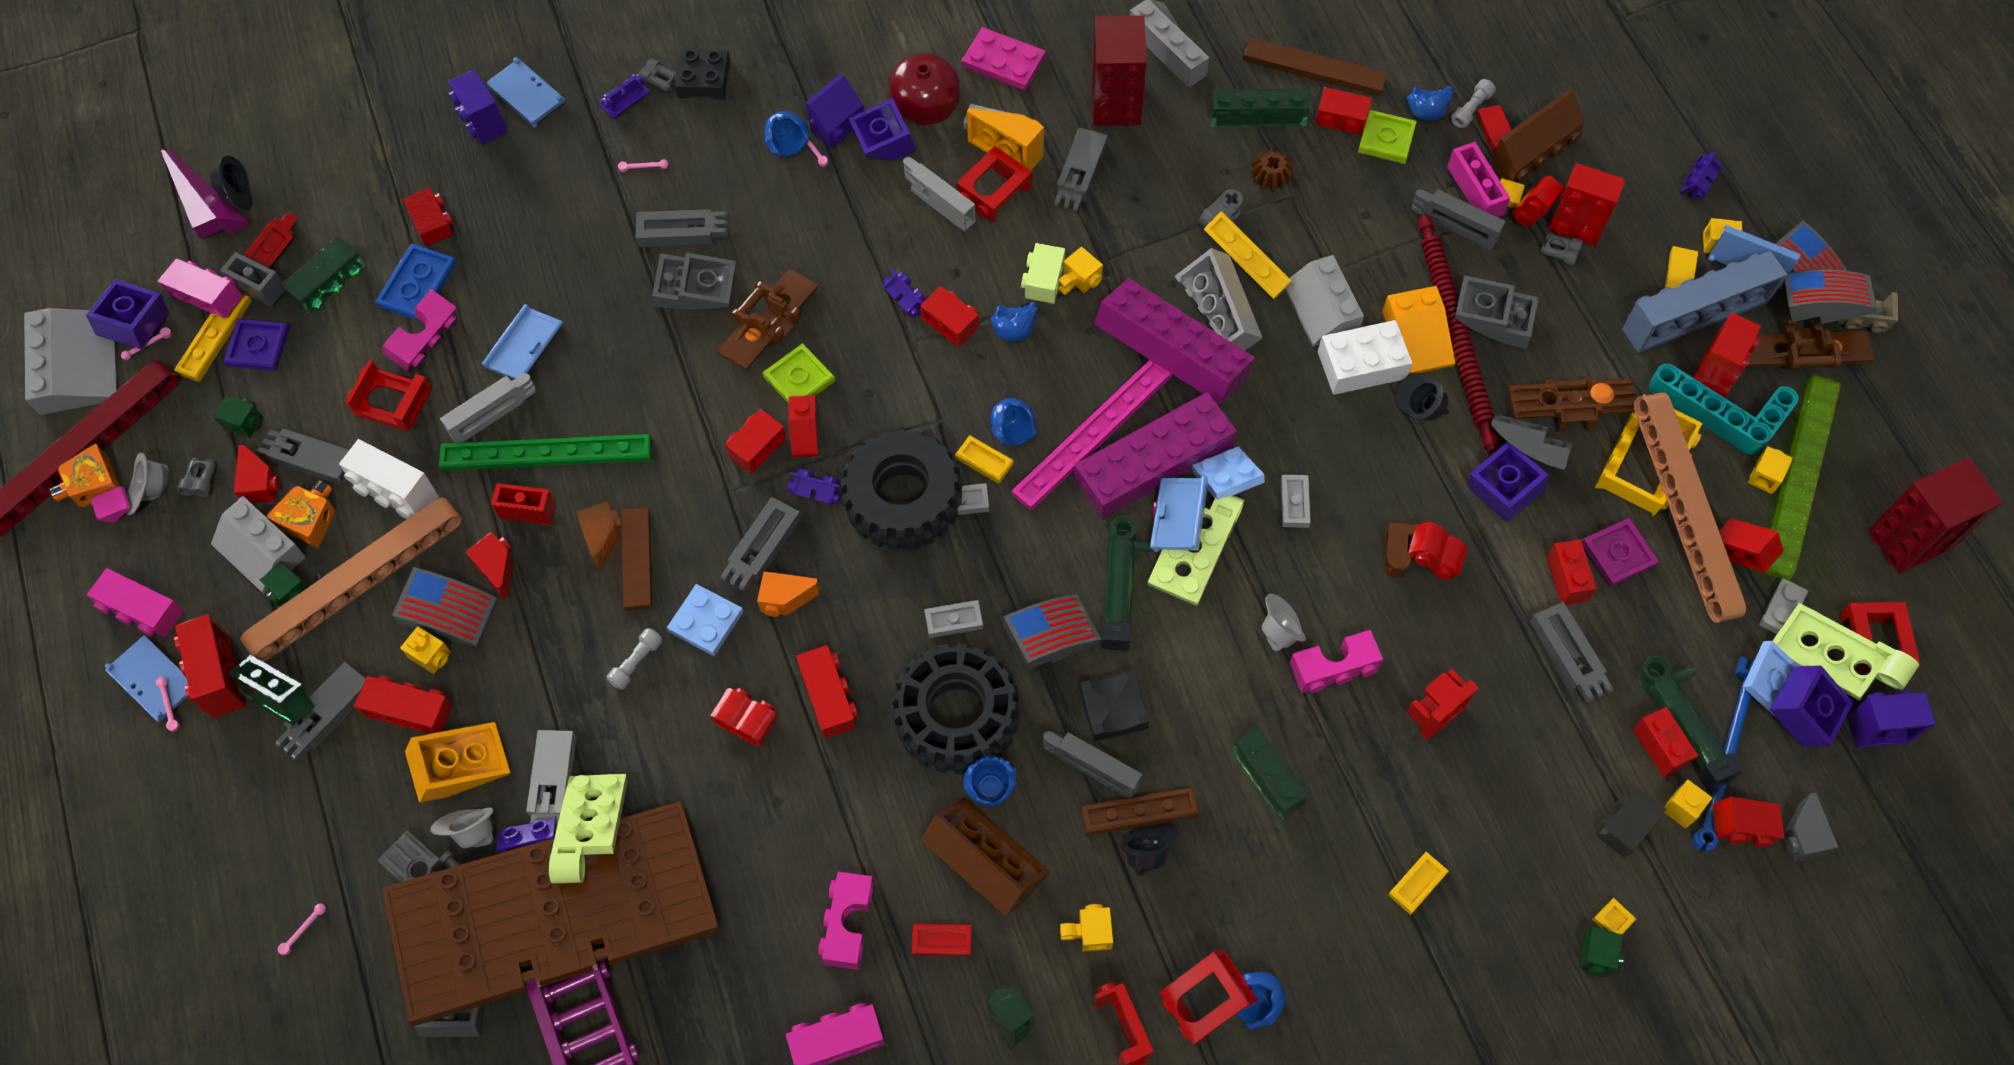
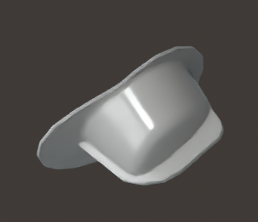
M139 453L135 460L133 477L127 493L131 507L126 512L127 515H133L141 501L153 500L161 496L167 486L168 466L147 460L144 453Z
M1268 594L1265 598L1268 614L1261 628L1272 649L1279 651L1282 648L1292 646L1297 641H1305V634L1292 607L1278 595Z
M467 809L449 813L434 822L431 826V832L434 835H449L462 848L491 844L493 841V825L490 816L493 813V809Z

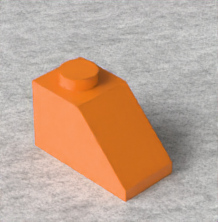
M764 571L757 599L760 612L772 617H777L779 614L789 615L819 595L818 579Z

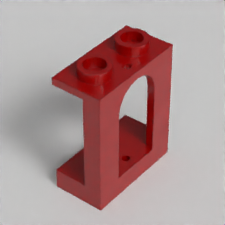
M994 146L956 183L957 191L975 204V210L982 218H987L995 223L997 221L996 212L1019 189L1027 192L1032 187V171ZM990 168L1007 179L992 195L982 196L974 190L976 181Z
M369 359L365 368L361 369L354 388L348 392L345 403L353 415L410 432L433 389L425 376L415 374L413 380L378 369L373 360ZM379 387H386L405 393L395 413H391L369 405L368 396L371 391Z
M1906 602L1850 603L1840 613L1842 624H1851L1853 632L1872 642L1869 623H1895L1901 652L1914 658L1920 665ZM1859 663L1854 671L1859 675H1868L1871 672V668L1867 664Z
M1225 949L1214 951L1159 992L1163 997V1004L1166 1010L1176 1017L1180 1024L1179 1028L1182 1035L1191 1041L1192 1044L1206 1040V1036L1243 1009L1250 1008L1259 1001ZM1214 972L1231 998L1196 1022L1181 997Z
M1111 982L1098 989L1099 993L1095 994L1094 1010L1096 1011L1113 1003L1132 1047L1120 1052L1118 1065H1145L1149 1063L1154 1051L1124 984L1115 985L1114 982Z

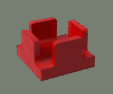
M1450 669L1447 673H1442L1425 688L1424 692L1427 696L1420 702L1414 700L1410 704L1407 713L1422 728L1420 734L1428 741L1468 706L1479 687L1472 680L1466 683L1453 669Z

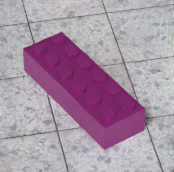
M1130 278L1101 301L1094 323L1203 394L1208 392L1213 400L1220 405L1247 379L1255 359L1254 356Z
M1206 392L1074 464L1073 479L1100 518L1103 519L1159 488L1161 478H1177L1190 471L1193 464L1216 456L1233 447L1237 430L1210 394Z

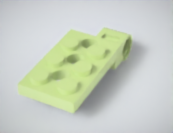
M1228 496L1219 500L1215 498L1211 509H1204L1203 517L1209 518L1212 521V526L1201 530V550L1197 553H1192L1188 550H1162L1148 580V586L1198 606L1224 545L1241 513L1245 500L1236 496ZM1186 564L1190 567L1191 573L1185 577L1179 576L1175 571L1176 567Z
M1800 603L1773 640L1799 666L1821 665L1846 694L1859 701L1875 678L1890 687L1903 690L1919 667V663L1908 654L1894 650L1881 642L1875 644ZM1805 635H1813L1818 639V643L1815 646L1808 647L1801 642V638ZM1831 649H1839L1844 653L1845 657L1840 661H1833L1828 657L1827 653ZM1859 663L1867 664L1871 668V672L1868 675H1859L1854 671V666Z
M626 774L569 776L549 861V877L552 884L582 883L585 878L584 855L614 854L628 783ZM598 797L594 801H589L591 798ZM594 817L591 821H584L587 818ZM584 838H592L586 842H579Z

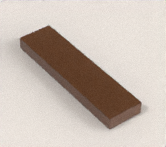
M648 507L621 509L623 608L625 611L652 608L650 511Z
M1193 787L1081 806L1086 836L1199 816Z

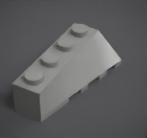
M1145 0L1130 10L1129 16L1144 15L1146 47L1185 85L1191 87L1207 76L1209 57L1181 31L1165 3Z
M1211 248L1175 275L1178 282L1182 283L1186 288L1185 291L1189 297L1195 300L1199 311L1208 318L1210 326L1217 334L1243 350H1247L1262 339L1230 255Z

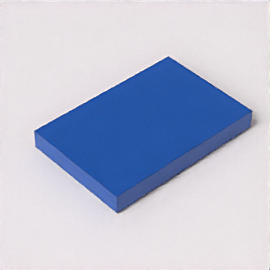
M411 243L376 299L377 307L422 322L415 317V307L431 289L438 294L440 293L458 263L456 258Z

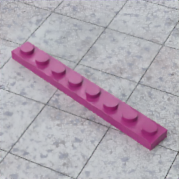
M1149 360L1012 490V496L1028 510L1032 511L1074 471V464L1089 457L1172 378V374Z

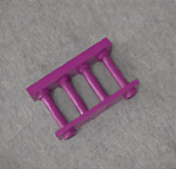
M604 960L596 962L598 970L569 978L551 987L546 985L538 988L536 981L525 984L553 1065H571L569 1059L573 1058L574 1053L615 1035L622 1052L593 1065H623L625 1063L627 1065H637L636 1062L641 1060L636 1045L634 1043L629 1044L606 978L611 976ZM597 980L602 996L562 1014L557 1012L553 1014L550 1003L554 1002V998ZM605 1007L607 1008L612 1024L569 1043L567 1040L563 1042L560 1031L564 1029L563 1026Z

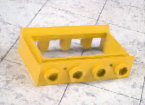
M1674 409L1688 449L1690 450L1691 447L1695 448L1702 434L1698 433L1702 423ZM1634 412L1630 414L1595 488L1605 489L1651 512L1652 516H1655L1660 509L1665 510L1668 507L1661 483H1659L1654 495L1615 476L1640 426Z

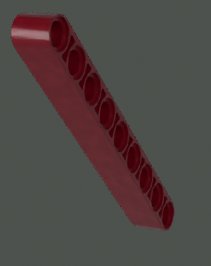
M155 360L150 362L0 489V536L10 531L52 495L49 488L63 482L58 471L59 466L94 444H97L102 450L107 448L177 387L179 377L161 361Z

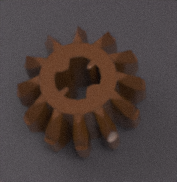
M1270 149L1268 154L1261 151L1252 163L1251 175L1252 178H1255V185L1262 184L1263 190L1270 187L1273 192L1276 187L1283 189L1292 177L1293 163L1289 162V155L1282 156L1281 150L1278 153H1273Z

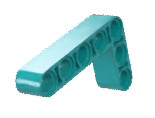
M1671 364L1659 366L1649 382V389L1653 394L1666 393L1674 408L1701 422L1702 426L1749 455H1756L1762 451L1799 400L1798 394L1792 388L1779 387L1755 418Z

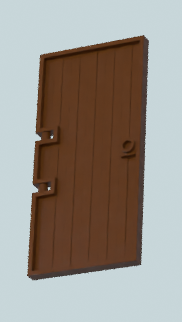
M681 801L621 818L614 854L584 855L585 878L582 883H551L549 861L555 839L553 838L383 887L382 892L408 1022L411 1027L526 992L525 984L536 981L538 988L598 970L596 962L608 959L611 966L719 932ZM584 838L579 842H586L592 838ZM604 943L605 947L593 951L592 946ZM532 965L533 967L532 970H528L525 972L521 971V968Z

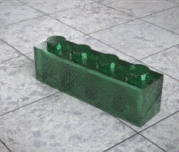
M1309 89L1212 90L1209 106L1210 126H1306L1310 112Z

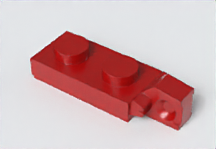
M291 212L285 214L280 221L274 218L267 224L243 256L269 268L293 238L294 232L290 228L298 218Z

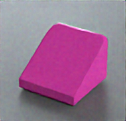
M122 486L91 499L96 518L100 521L115 523L131 509L125 489Z

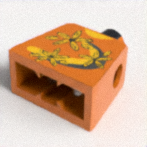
M94 444L59 466L58 471L63 482L49 488L57 502L70 497L79 507H86L92 505V498L120 487V484L108 456L97 444Z
M318 481L311 492L296 486L272 509L266 518L281 532L318 548L335 514V509L326 500L332 488L322 481Z

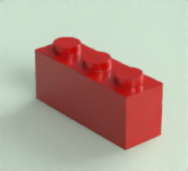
M828 645L796 655L824 739L855 729L854 719L859 716L854 702L848 703L845 694L850 693L845 677L839 678L837 669H840L841 666L836 652L831 654Z
M367 676L354 704V708L364 717L428 734L443 731L453 707L443 692L430 689L429 692L422 691L418 686L407 682L404 685L396 684L392 679L385 676H378V678Z

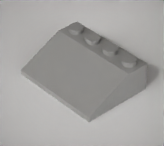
M48 308L24 313L25 400L39 415L100 404L118 390L117 342L95 335L86 317L89 310Z

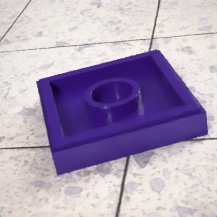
M238 319L224 359L225 365L227 367L277 371L290 330L289 325L281 322Z

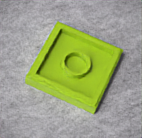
M1369 110L1358 153L1405 164L1417 121Z
M803 343L762 372L763 377L788 404L789 397L816 396L835 382V377Z

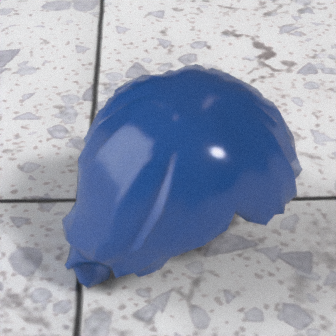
M1447 86L1438 92L1435 90L1432 92L1425 91L1419 87H1414L1411 94L1407 96V101L1412 114L1417 119L1433 122L1444 116L1450 101L1453 100L1452 94L1454 91H1452V86Z
M788 111L776 112L768 118L765 124L764 138L767 148L770 150V153H774L779 158L798 154L809 142L810 136L806 122L794 113Z
M1034 302L1023 308L1020 306L1009 308L1001 305L996 307L997 311L991 316L990 320L993 329L1001 339L1008 342H1018L1030 336L1034 328L1035 317H1037L1036 310L1038 309Z
M1005 398L993 407L990 414L991 430L1000 444L1007 446L1022 445L1037 434L1035 426L1036 416L1030 409V406L1022 400Z
M988 755L976 760L974 764L968 766L963 776L964 790L973 801L986 807L1000 805L1002 802H1005L1011 796L1017 784L1016 769L1010 765L1009 761H1004L1003 758Z
M1268 972L1243 974V978L1259 1001L1250 1008L1240 1011L1237 1016L1241 1017L1245 1025L1252 1030L1254 1028L1271 1026L1286 1005V994L1282 983Z

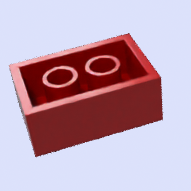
M1576 163L1556 206L1548 230L1559 235L1581 239L1583 243L1596 246L1618 202L1625 179Z
M1731 312L1705 352L1692 378L1725 398L1732 385L1736 383L1741 371L1743 372L1751 359L1749 356L1761 339L1757 336L1761 326Z
M209 614L175 625L177 636L174 637V643L182 656L179 666L182 674L187 678L188 685L185 686V693L189 701H194L201 711H205L212 718L246 707L230 635Z

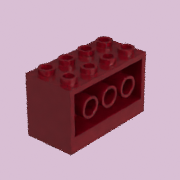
M1144 15L1095 16L1091 78L1093 126L1141 125L1147 66Z
M1968 457L1913 482L1868 529V532L1873 542L1886 555L1889 564L1899 574H1902L1953 550L2003 504V501Z

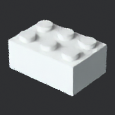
M1396 320L1324 335L1318 348V354L1333 395L1404 380L1408 377L1412 366L1411 358Z
M359 439L339 463L345 472L344 477L353 483L354 486L352 488L358 494L364 497L367 495L374 497L378 504L385 508L389 506L395 508L396 512L406 519L439 497L424 472Z

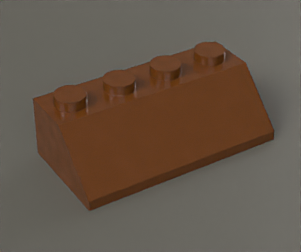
M1570 88L1500 138L1490 164L1494 173L1499 178L1513 182H1522L1529 176L1532 170L1542 168L1550 157H1557L1568 144L1573 145L1580 139L1585 121L1574 91Z
M965 797L937 813L920 839L928 846L931 852L943 859L954 872L962 876L975 891L981 893L992 903L995 909L1002 912L1005 916L1018 908L1050 873Z

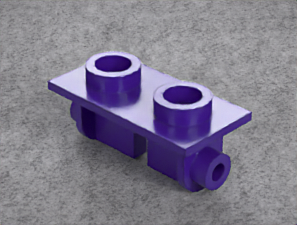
M632 74L628 80L621 84L622 87H617L607 95H603V99L598 105L614 119L650 93V90L642 84L644 80L640 74Z
M1716 150L1708 155H1701L1694 162L1695 168L1683 180L1684 186L1679 192L1680 194L1689 191L1695 200L1705 197L1712 185L1710 183L1715 180L1722 168L1721 162L1718 159H1714L1717 154Z
M890 268L889 270L894 275L892 277L888 276L883 280L884 289L895 300L904 295L898 304L908 316L917 317L921 313L920 305L927 297L918 288L913 290L909 285L912 282L911 279L903 271L898 274Z
M802 469L798 470V474L789 472L790 475L795 476L794 481L790 480L787 490L791 491L793 495L811 498L812 491L815 489L817 491L814 500L829 503L830 505L840 502L841 494L837 493L838 488H841V485H838L839 479L824 475L823 480L813 478V472Z
M556 817L499 830L496 850L503 853L531 843L534 844L555 838Z

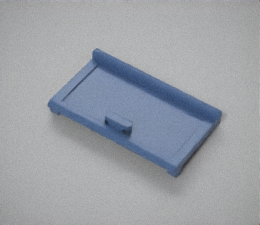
M515 57L512 64L487 81L486 84L489 89L535 128L537 127V122L565 102V98L525 63Z
M1725 225L1724 231L1711 251L1708 260L1712 262L1715 260L1729 265L1732 262L1740 263L1745 261L1753 254H1763L1771 251L1785 272L1790 273L1801 255ZM1785 279L1783 280V282H1782L1781 285L1779 286V289H1781V287H1782V285H1783Z
M525 304L482 364L485 368L504 376L507 375L511 379L528 373L551 339L563 326V322L533 310Z
M1204 475L1202 478H1161L1150 548L1154 552H1159V549L1199 550L1208 488L1207 476Z
M145 635L112 664L107 663L105 665V671L157 722L162 721L167 716L161 690L156 685L158 678L164 677L168 681L166 689L172 711L187 698L185 693V686L188 685L187 678Z

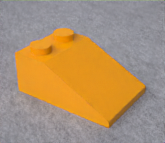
M974 108L967 110L968 142L987 153L996 146L1029 170H1032L1043 158L1044 126L1038 121L1020 114Z
M1437 286L1388 295L1382 312L1386 322L1396 320L1412 361L1408 375L1455 366L1445 307Z
M495 722L412 737L405 750L419 803L446 798L510 774Z

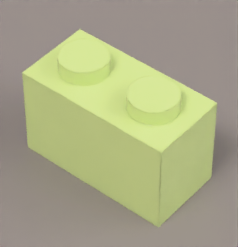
M1035 244L1034 252H1029L1027 258L1029 271L1023 274L1021 288H1025L1026 299L1055 304L1059 287L1058 280L1061 278L1065 260V248Z

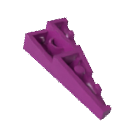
M161 150L192 228L200 239L223 229L229 235L250 226L244 216L226 200L219 198L215 190L171 150Z

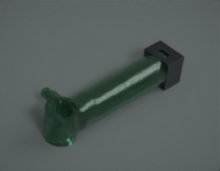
M1125 515L1114 518L1110 525L1101 649L1129 651L1135 552H1154L1150 548V542L1136 541L1137 524L1134 519ZM1123 530L1128 532L1129 534L1126 536L1119 535L1117 532Z
M1656 655L1650 656L1645 659L1638 673L1637 680L1639 685L1650 692L1660 709L1668 708L1698 754V757L1694 760L1702 770L1699 775L1709 790L1713 791L1736 780L1742 768L1731 753L1726 754L1679 685V683L1696 674L1695 669L1690 667L1672 674L1671 665L1666 658ZM1649 671L1657 672L1660 677L1652 676Z

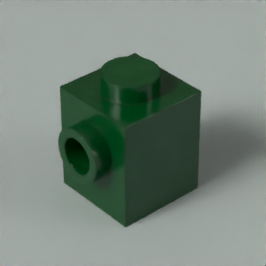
M226 395L213 415L223 429L247 438H251L254 431L260 427L263 418L257 410V405L246 398L239 400Z
M281 561L259 579L269 590L266 595L277 606L281 603H287L307 589L305 584Z
M1596 927L1589 929L1584 935L1579 968L1589 970V974L1597 977H1607V975H1611L1618 968L1620 969L1624 960V951L1620 950L1622 934Z

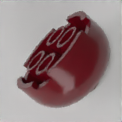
M918 53L908 56L899 62L891 73L888 87L889 99L893 98L902 118L916 121L917 125H932L944 121L952 115V111L960 102L958 74L947 60L938 55Z

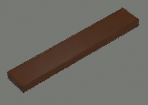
M1251 37L1243 55V60L1379 96H1381L1388 73Z

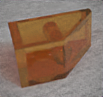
M607 501L576 512L597 569L604 565L620 536L617 525L621 524L616 509H610Z

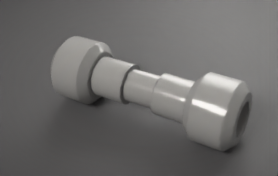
M1480 80L1474 88L1475 93L1472 95L1471 100L1463 107L1457 108L1451 115V120L1456 127L1466 128L1473 119L1472 114L1476 111V107L1484 100H1489L1495 93L1496 88L1490 80Z
M651 628L645 629L640 634L639 643L633 649V653L619 667L612 668L606 676L607 681L618 690H624L631 682L630 675L637 668L636 665L650 651L658 649L662 644V637Z

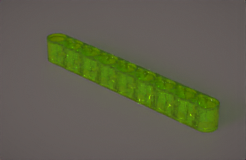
M1816 374L1811 376L1805 390L1789 456L1793 459L1782 481L1771 529L1779 533L1784 552L1765 573L1781 579L1784 578L1788 581L1793 577L1798 564L1841 385L1838 381Z

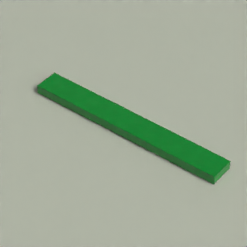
M651 434L442 443L440 447L439 468L441 471L651 461L652 437Z

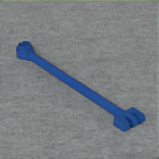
M1742 656L1738 661L1734 676L1743 678V683L1722 756L1731 753L1735 757L1751 699V694L1743 688V685L1754 661L1752 660L1749 668L1746 669L1747 658ZM1727 784L1712 791V799L1708 804L1703 825L1692 835V845L1697 851L1706 843L1703 839V834L1710 837L1711 843L1705 845L1702 853L1712 851L1718 844L1712 805L1723 800Z

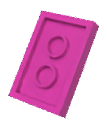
M982 27L962 59V67L1026 91L1044 61L1046 51Z

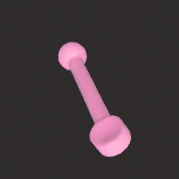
M809 140L807 145L818 158V164L822 167L828 164L827 157L822 156Z
M665 159L660 162L627 164L622 161L618 164L621 172L635 168L661 167L666 169L669 166V162Z
M167 327L162 328L160 334L149 339L142 349L161 338L171 337V330ZM133 348L129 351L125 350L121 353V357L124 360H130L133 354L142 349Z
M160 677L156 680V685L161 690L168 717L166 727L168 730L175 732L179 729L180 725L174 720L166 689L168 681L166 678Z
M322 903L317 904L314 907V912L286 943H281L278 946V952L282 955H288L294 942L318 915L325 913L326 906Z

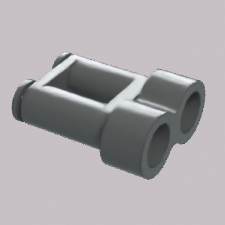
M650 58L639 74L644 80L642 83L646 85L651 84L670 93L676 81L677 72L662 66L660 61ZM663 75L669 78V80L665 81L658 76Z
M1548 233L1545 242H1547L1546 246L1543 244L1540 254L1543 253L1544 255L1564 260L1565 264L1574 266L1583 240L1574 237L1573 239H1568ZM1550 244L1556 245V246H1559V247H1563V248H1565V249H1564V250H1562V249L1559 250V249H1556V248H1552V247L1550 246Z
M191 458L186 474L178 484L177 491L186 496L208 497L212 488L210 482L217 462L212 459L201 461L198 458ZM199 468H204L202 476L200 478L197 477Z

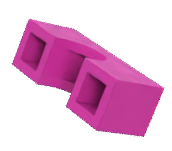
M431 289L415 307V317L421 320L426 328L418 334H411L398 327L383 345V354L407 372L413 366L417 368L425 359L424 353L429 347L433 349L439 343L442 331L445 328L449 330L456 322L457 307Z
M1371 630L1344 638L1341 645L1344 660L1340 662L1327 660L1319 646L1293 653L1289 664L1301 693L1307 691L1316 693L1325 689L1326 685L1333 683L1342 685L1351 681L1352 677L1359 675L1368 677L1375 674L1383 661V657Z
M837 872L836 880H831L829 898H833L831 909H826L824 915V927H827L826 938L820 939L818 956H822L824 965L860 970L864 938L862 934L847 931L844 928V921L852 912H870L874 889L872 876Z

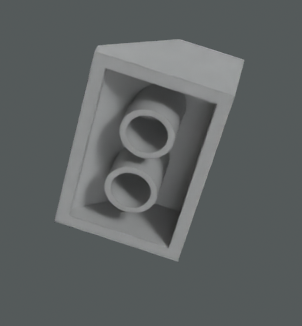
M1334 255L1309 262L1289 278L1292 283L1285 291L1312 347L1319 345L1324 335L1361 328L1364 315Z
M243 496L221 515L211 545L263 594L269 590L259 579L281 561L291 571L306 558L283 532Z

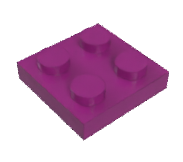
M1630 518L1582 540L1584 549L1610 587L1643 573L1659 563Z

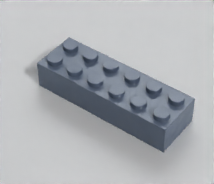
M1771 251L1763 254H1753L1740 263L1732 262L1719 271L1711 270L1701 278L1695 280L1691 278L1684 281L1680 286L1674 288L1667 287L1654 296L1641 297L1635 302V306L1628 315L1622 330L1637 353L1727 319L1731 312L1740 314L1768 303L1786 278L1787 273Z

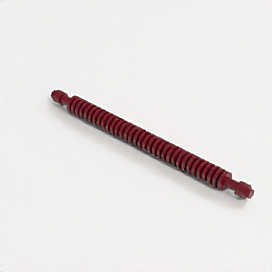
M1423 214L1419 216L1418 220L1419 230L1424 234L1425 238L1421 242L1433 286H1437L1445 307L1453 353L1474 425L1482 430L1484 449L1488 450V453H1495L1499 450L1498 446L1500 443L1497 434L1493 432L1491 426L1494 414L1488 399L1487 390L1481 376L1468 327L1455 318L1459 298L1441 238L1434 236L1433 230L1435 227L1432 218L1428 214Z

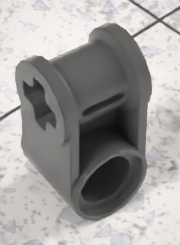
M1234 189L1224 191L1212 205L1204 210L1198 223L1205 228L1221 211L1234 222L1241 213L1242 194Z

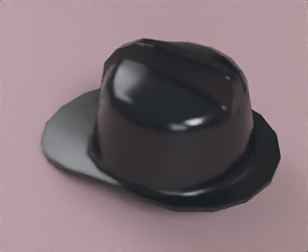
M227 155L222 157L219 166L214 168L210 175L211 185L215 193L223 200H231L240 209H250L252 206V196L248 175L244 166L233 156Z
M1414 374L1405 378L1398 386L1395 397L1397 407L1416 419L1433 421L1442 416V414H1449L1447 409L1448 396L1439 382L1422 374Z
M1167 823L1139 827L1122 842L1120 847L1126 853L1129 865L1135 868L1138 876H1142L1148 871L1158 869L1164 865L1168 848L1176 841L1178 832L1173 825Z

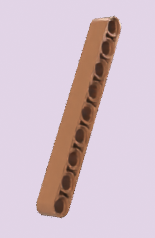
M1664 392L1637 397L1634 402L1635 414L1707 613L1715 623L1741 618L1746 612L1745 601L1672 402Z
M442 497L434 500L246 630L240 638L241 643L255 662L260 663L269 660L451 533L461 524L462 517L446 498Z

